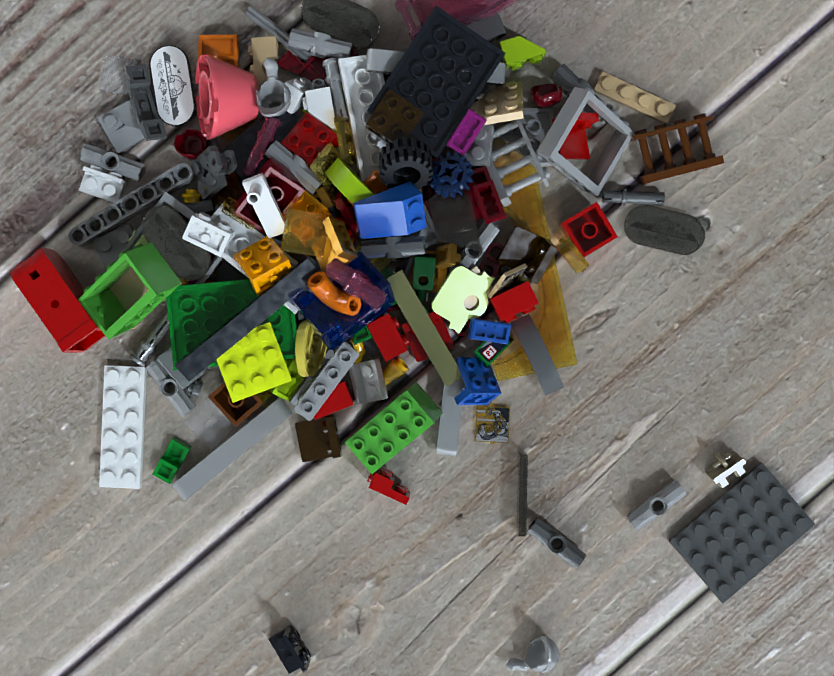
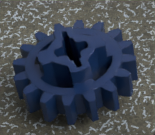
M447 152L446 158L440 155L439 162L433 161L435 167L433 168L430 186L435 189L438 195L442 193L444 198H447L449 194L452 198H455L457 192L462 196L464 188L470 189L467 185L468 182L472 183L474 181L470 177L474 174V171L471 169L472 164L467 161L464 155L460 157L458 152H455L454 156Z

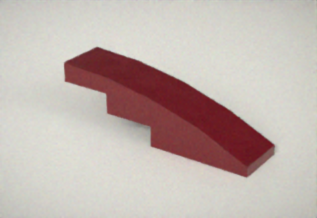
M471 167L474 174L470 177L474 181L472 183L468 182L485 223L488 224L506 218L505 211L487 167Z

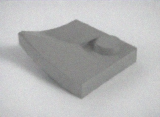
M131 100L97 117L118 154L145 139L137 123Z

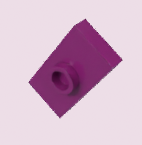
M469 109L446 145L465 156L487 120Z

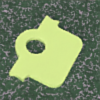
M461 265L454 267L432 300L431 307L433 311L449 320L448 328L454 329L459 334L468 319H476L486 311L488 306L486 291L495 277L487 275L485 271L477 275ZM469 295L478 297V305L472 310L464 307V300Z

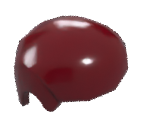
M554 83L537 85L530 88L533 103L541 108L553 107L562 98L561 86L558 90Z
M186 129L182 134L175 136L174 147L185 159L194 160L208 148V142L199 130Z

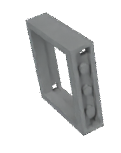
M574 87L539 146L537 153L584 192L598 196L635 132L629 128V123L617 117V112L606 107L607 103L594 96L595 92L588 87L585 89ZM586 103L616 129L589 178L558 153Z
M165 192L121 252L126 249L132 250L144 234V228L159 207H164L166 203L188 219H191L195 213ZM216 255L209 264L207 271L200 276L195 284H203L222 257Z

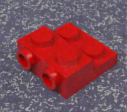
M382 467L381 470L378 469L373 474L370 473L367 480L370 482V489L407 505L410 492L402 484L397 483L393 485L395 476H393L391 470Z

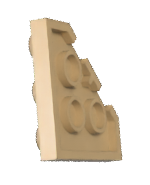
M510 81L499 86L473 103L470 109L487 120L485 125L523 119L522 81Z

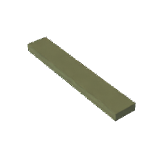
M402 269L385 278V284L445 386L462 378L458 365Z

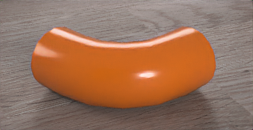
M316 272L308 279L307 284L309 288L326 306L337 312L352 316L359 312L361 308L360 297L344 292L336 287L325 272Z

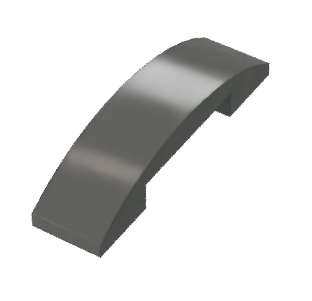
M146 64L125 66L131 104L146 141L167 139L162 118L159 119L150 91L151 81Z
M530 314L510 322L545 396L564 388L552 358Z

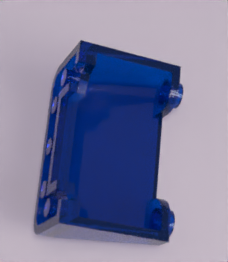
M360 250L357 252L358 257L345 266L346 271L331 281L342 291L360 297L361 308L356 315H347L331 309L320 301L315 294L313 295L311 291H302L293 299L294 305L329 350L339 347L343 342L347 341L388 310L395 301L391 284Z

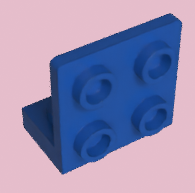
M458 357L456 359L466 386L454 398L457 405H488L501 394L491 364L487 367L479 358Z

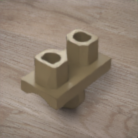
M735 451L731 454L726 453L723 456L717 452L714 454L717 460L711 464L712 467L705 471L706 475L715 484L724 488L730 482L727 478L728 475L733 473L738 477L746 473L744 468L746 462Z

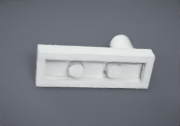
M263 173L243 180L242 184L247 193V201L253 205L268 238L288 232L289 228Z

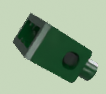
M435 254L415 255L412 288L416 289V295L420 301H428V292L433 290ZM426 276L427 281H420V277Z

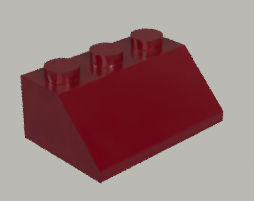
M270 157L258 174L263 173L284 217L303 194L305 188L289 168ZM244 191L235 202L234 214L266 234L253 205L248 203L247 193Z

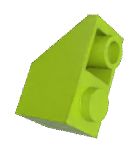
M521 36L501 41L498 46L499 49L506 53L502 58L503 63L506 64V70L511 68V71L518 70L523 67V64L529 62L531 65L540 63L546 55L544 48Z

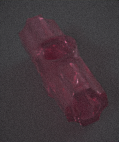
M334 258L326 267L325 274L341 284L346 293L356 298L359 297L375 310L386 300L387 293L371 283L368 276L359 270H353L338 258Z

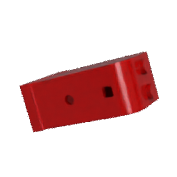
M45 247L39 248L33 255L18 263L9 272L11 278L53 336L62 352L83 353L105 337L104 333L78 300L84 294L83 290L85 288L55 250Z

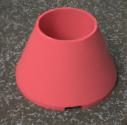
M202 54L198 59L195 84H199V96H195L196 109L203 137L213 139L257 118L259 109L256 104V91H259L253 73L210 55Z

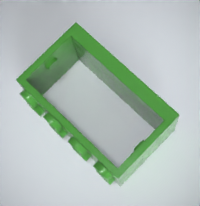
M152 242L144 246L139 244L131 251L126 249L118 255L119 259L106 267L107 271L98 275L94 279L95 283L87 286L83 290L84 294L78 299L108 340L134 328L182 284ZM133 268L149 291L126 311L110 288Z
M415 382L361 427L345 443L368 471L373 474L433 425L443 412L422 387Z

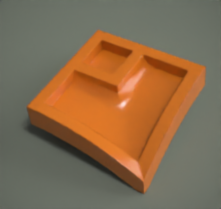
M199 35L198 59L202 54H207L239 67V35Z

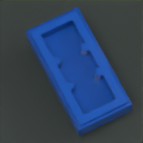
M471 318L468 338L508 344L511 324Z

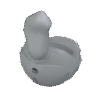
M267 57L263 61V65L268 78L261 84L259 91H256V104L263 116L277 117L289 109L291 92L285 83L278 78L277 62Z
M543 635L528 642V644L532 645L527 650L525 660L511 658L506 664V668L511 672L514 670L527 671L531 669L539 673H545L556 666L560 653L555 642L548 636Z

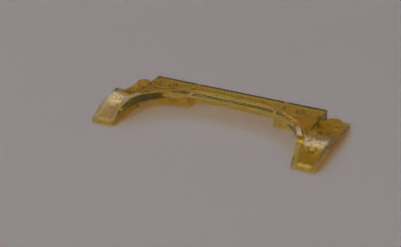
M532 164L526 165L504 175L505 178L501 179L503 185L508 184L509 186L535 174L536 168ZM537 181L512 193V196L509 197L512 204L506 207L503 206L505 213L520 227L551 241L539 182ZM553 256L538 283L540 309L535 326L556 369L577 365L578 363L555 256ZM522 345L510 355L493 361L497 382L535 374Z

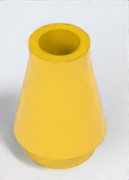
M400 357L393 359L382 372L385 386L406 375V372L409 370L406 363Z

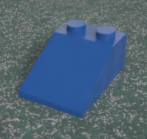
M411 181L353 203L359 237L361 239L409 235L427 228L422 193Z

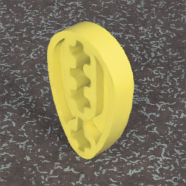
M318 319L304 320L297 329L295 355L298 373L302 377L314 376L320 369L326 356L329 341L328 332L325 325Z

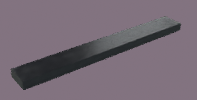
M307 257L304 258L175 363V367L188 381L192 380L306 287L311 275L319 271Z

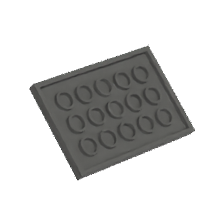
M760 462L668 541L720 602L724 603L816 524L768 468Z

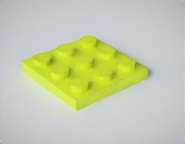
M270 322L255 327L216 359L233 403L292 381Z

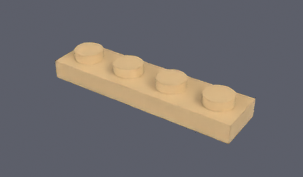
M603 71L593 90L597 94L662 124L666 123V125L676 107L675 104Z

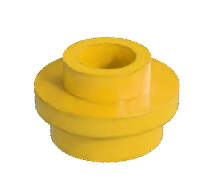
M185 189V193H181V197H184V202L194 203L200 202L201 194L198 193V189Z

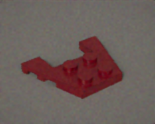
M352 46L350 57L359 56L355 47ZM288 50L277 64L280 68L300 77H305L311 82L315 79H322L326 83V69L323 67L322 62L330 57L319 58L312 56L303 64Z

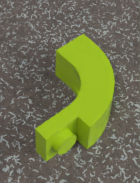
M339 157L324 172L337 189L352 203L376 194Z

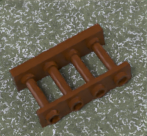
M706 113L693 116L694 120L688 122L686 118L674 121V125L669 127L666 126V123L654 126V131L647 132L646 129L635 131V135L632 136L630 141H639L646 170L644 171L645 176L639 177L640 184L643 185L723 164V155L716 157L712 151L706 122L713 120V115L706 117ZM696 124L698 125L705 154L703 156L704 160L696 162L695 158L693 159L686 127ZM677 129L685 161H683L684 165L676 167V163L673 164L666 132ZM658 135L665 166H663L664 171L657 172L653 168L646 137Z

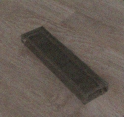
M518 452L517 535L526 537L528 455L524 452Z

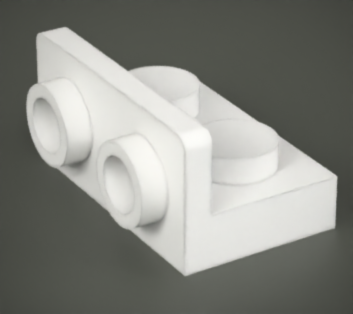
M91 165L90 168L83 166L82 170L85 171L79 191L112 203L122 198L127 183L121 179L122 175L111 171L109 175L102 173L103 169Z
M195 213L192 215L182 239L221 257L235 231L231 230V226L219 221L217 223L211 220L212 217L206 213Z
M380 359L356 363L350 367L349 372L357 405L388 398Z

